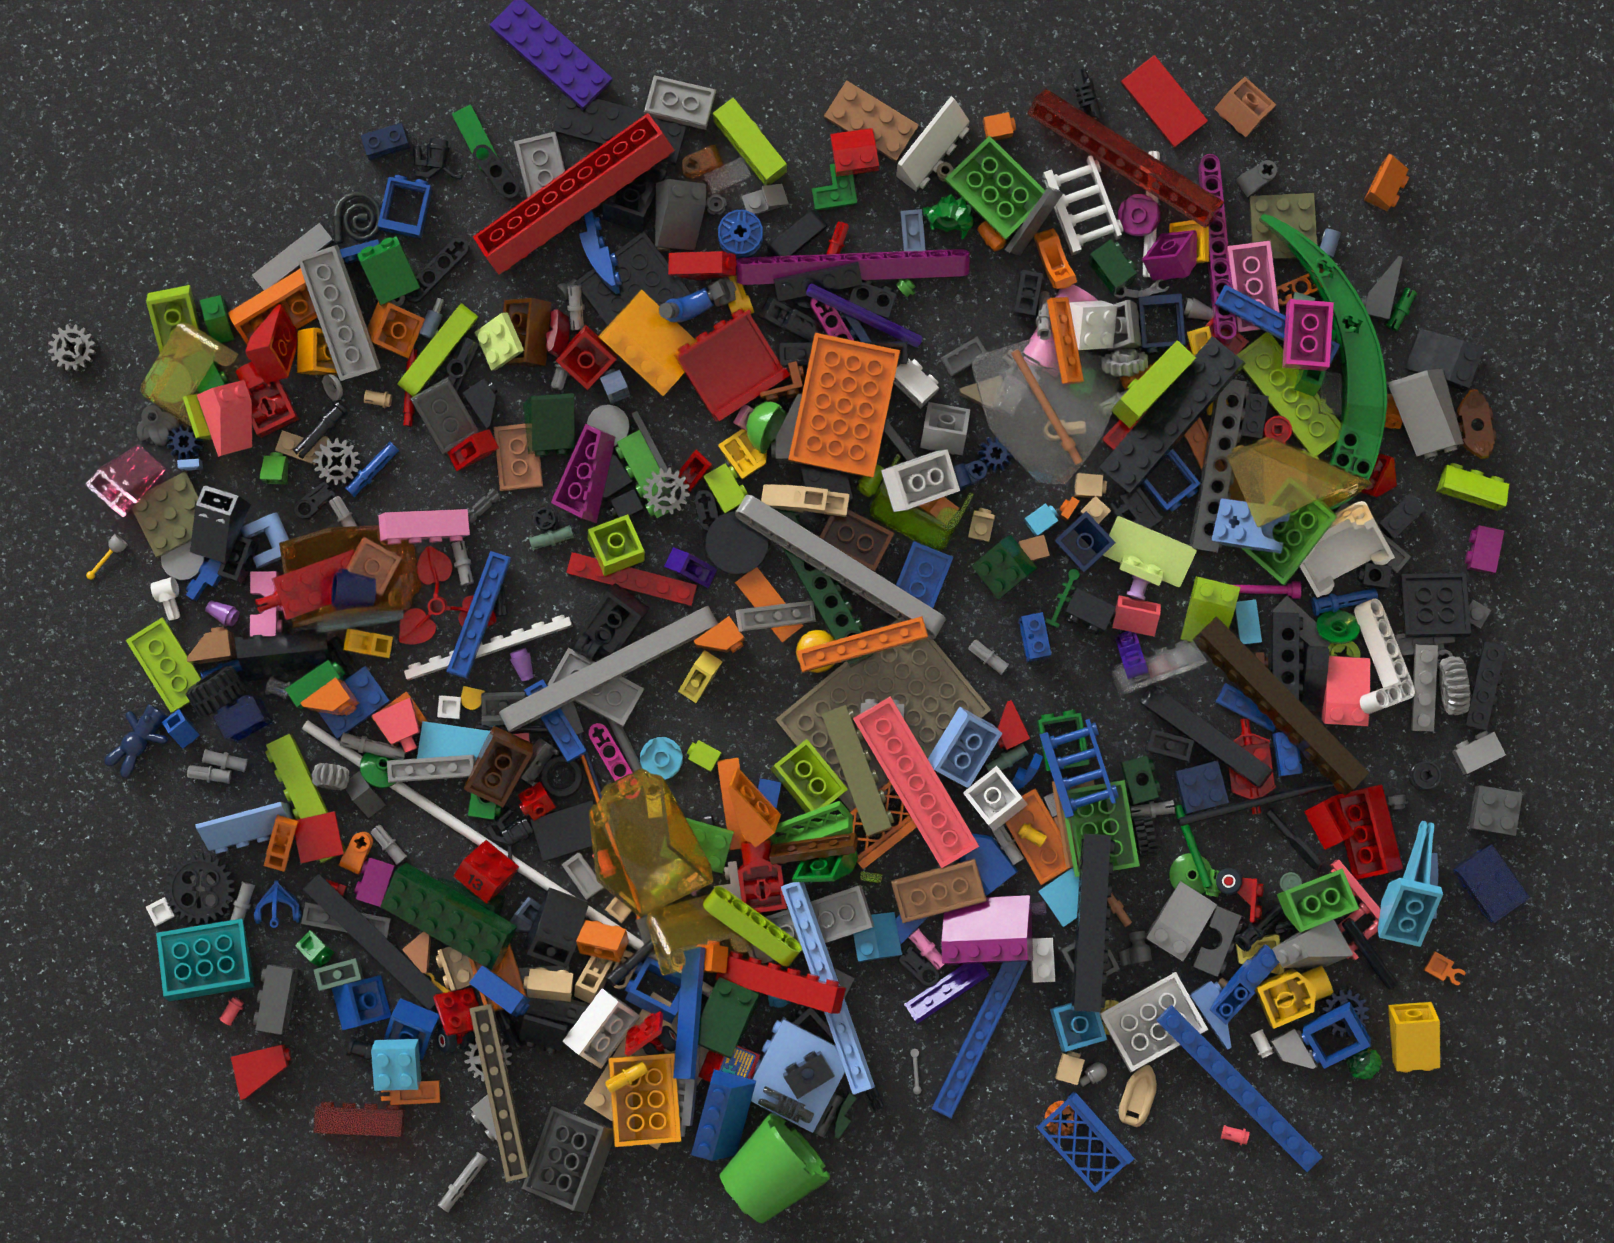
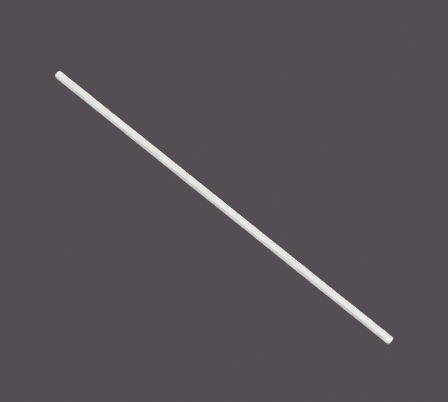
M309 720L306 721L302 730L360 767L362 755L349 747L340 746L339 740ZM397 782L390 787L478 846L487 840L508 857L507 851L404 783ZM512 855V860L519 866L517 872L546 891L550 887L572 895ZM588 905L585 915L587 918L606 925L619 926ZM626 930L629 940L628 945L638 951L643 946L642 940ZM660 952L648 956L682 974V970H679L680 966ZM703 981L702 994L709 998L713 987Z

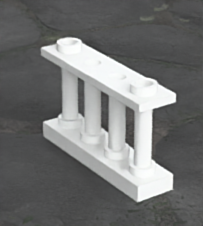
M1092 155L1088 156L1086 160L1087 166L1059 176L1057 174L1054 175L1053 171L1049 170L1044 172L1042 176L1046 188L1051 187L1059 190L1062 183L1090 173L1092 174L1094 186L1066 196L1063 194L1054 206L1072 256L1081 252L1083 243L1111 233L1118 240L1122 235L1121 232H1123L1121 221L1115 218L1099 172H1101L1099 162L1094 160ZM1099 193L1103 205L1076 215L1068 214L1066 207L1069 203ZM1106 213L1110 225L1083 235L1075 233L1073 227L1076 226V223Z

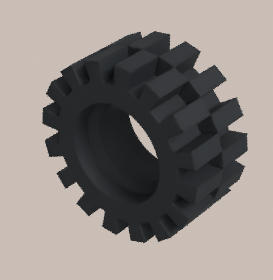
M1151 816L1134 818L1133 828L1139 857L1157 855L1156 835Z

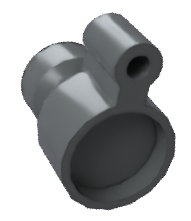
M1145 931L1128 933L1132 947L1119 952L1121 966L1153 961L1150 946L1145 943Z

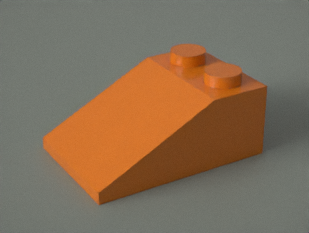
M737 768L734 771L728 790L743 838L748 843H752L756 848L775 833L781 814L745 774Z

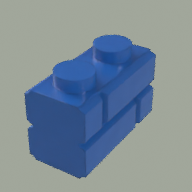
M1283 732L1272 734L1278 777L1303 773L1302 765L1299 763L1301 761L1299 748L1293 745Z

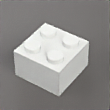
M1102 300L1069 302L1078 350L1113 348L1117 305Z
M998 766L963 792L993 831L997 830L1028 805Z

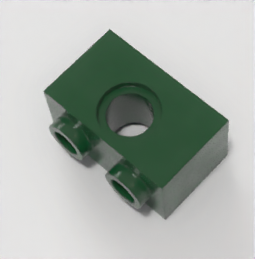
M1147 756L1120 763L1132 805L1159 797L1158 793L1161 792L1158 780L1154 781L1152 772H1155V767L1152 759L1148 760ZM1140 773L1147 777V783L1144 786H1140L1136 782V777Z

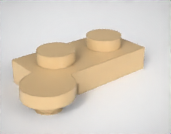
M282 430L275 451L317 466V464L313 463L314 459H318V456L314 453L315 451L321 452L322 450L319 445L322 444L326 447L329 438L323 436L302 459L299 457V453L297 455L294 453L293 448L304 438Z

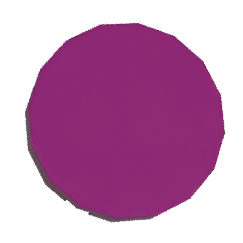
M1134 194L1122 202L1118 210V219L1121 221L1123 230L1127 234L1134 237H1144L1151 234L1157 228L1161 211L1153 198L1144 194Z

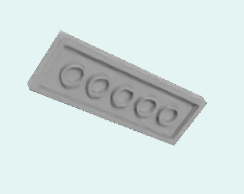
M338 245L297 258L339 380L342 381L380 369V364Z
M861 885L811 901L825 943L875 927ZM789 909L765 917L800 943ZM744 938L750 957L762 959V964L774 960Z

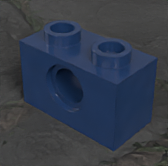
M402 123L361 135L369 160L410 148Z

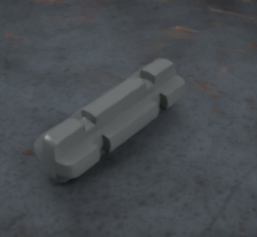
M491 489L486 497L484 496L472 506L473 509L471 511L468 510V521L470 524L477 519L478 515L481 516L489 509L493 502L500 499L501 496L496 489Z

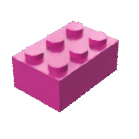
M1290 299L1287 302L1282 368L1326 371L1330 367L1334 302Z

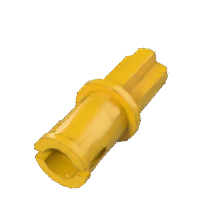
M640 1061V1063L627 1070L622 1069V1073L607 1080L605 1085L608 1091L612 1093L627 1084L631 1085L632 1081L649 1072L643 1061Z

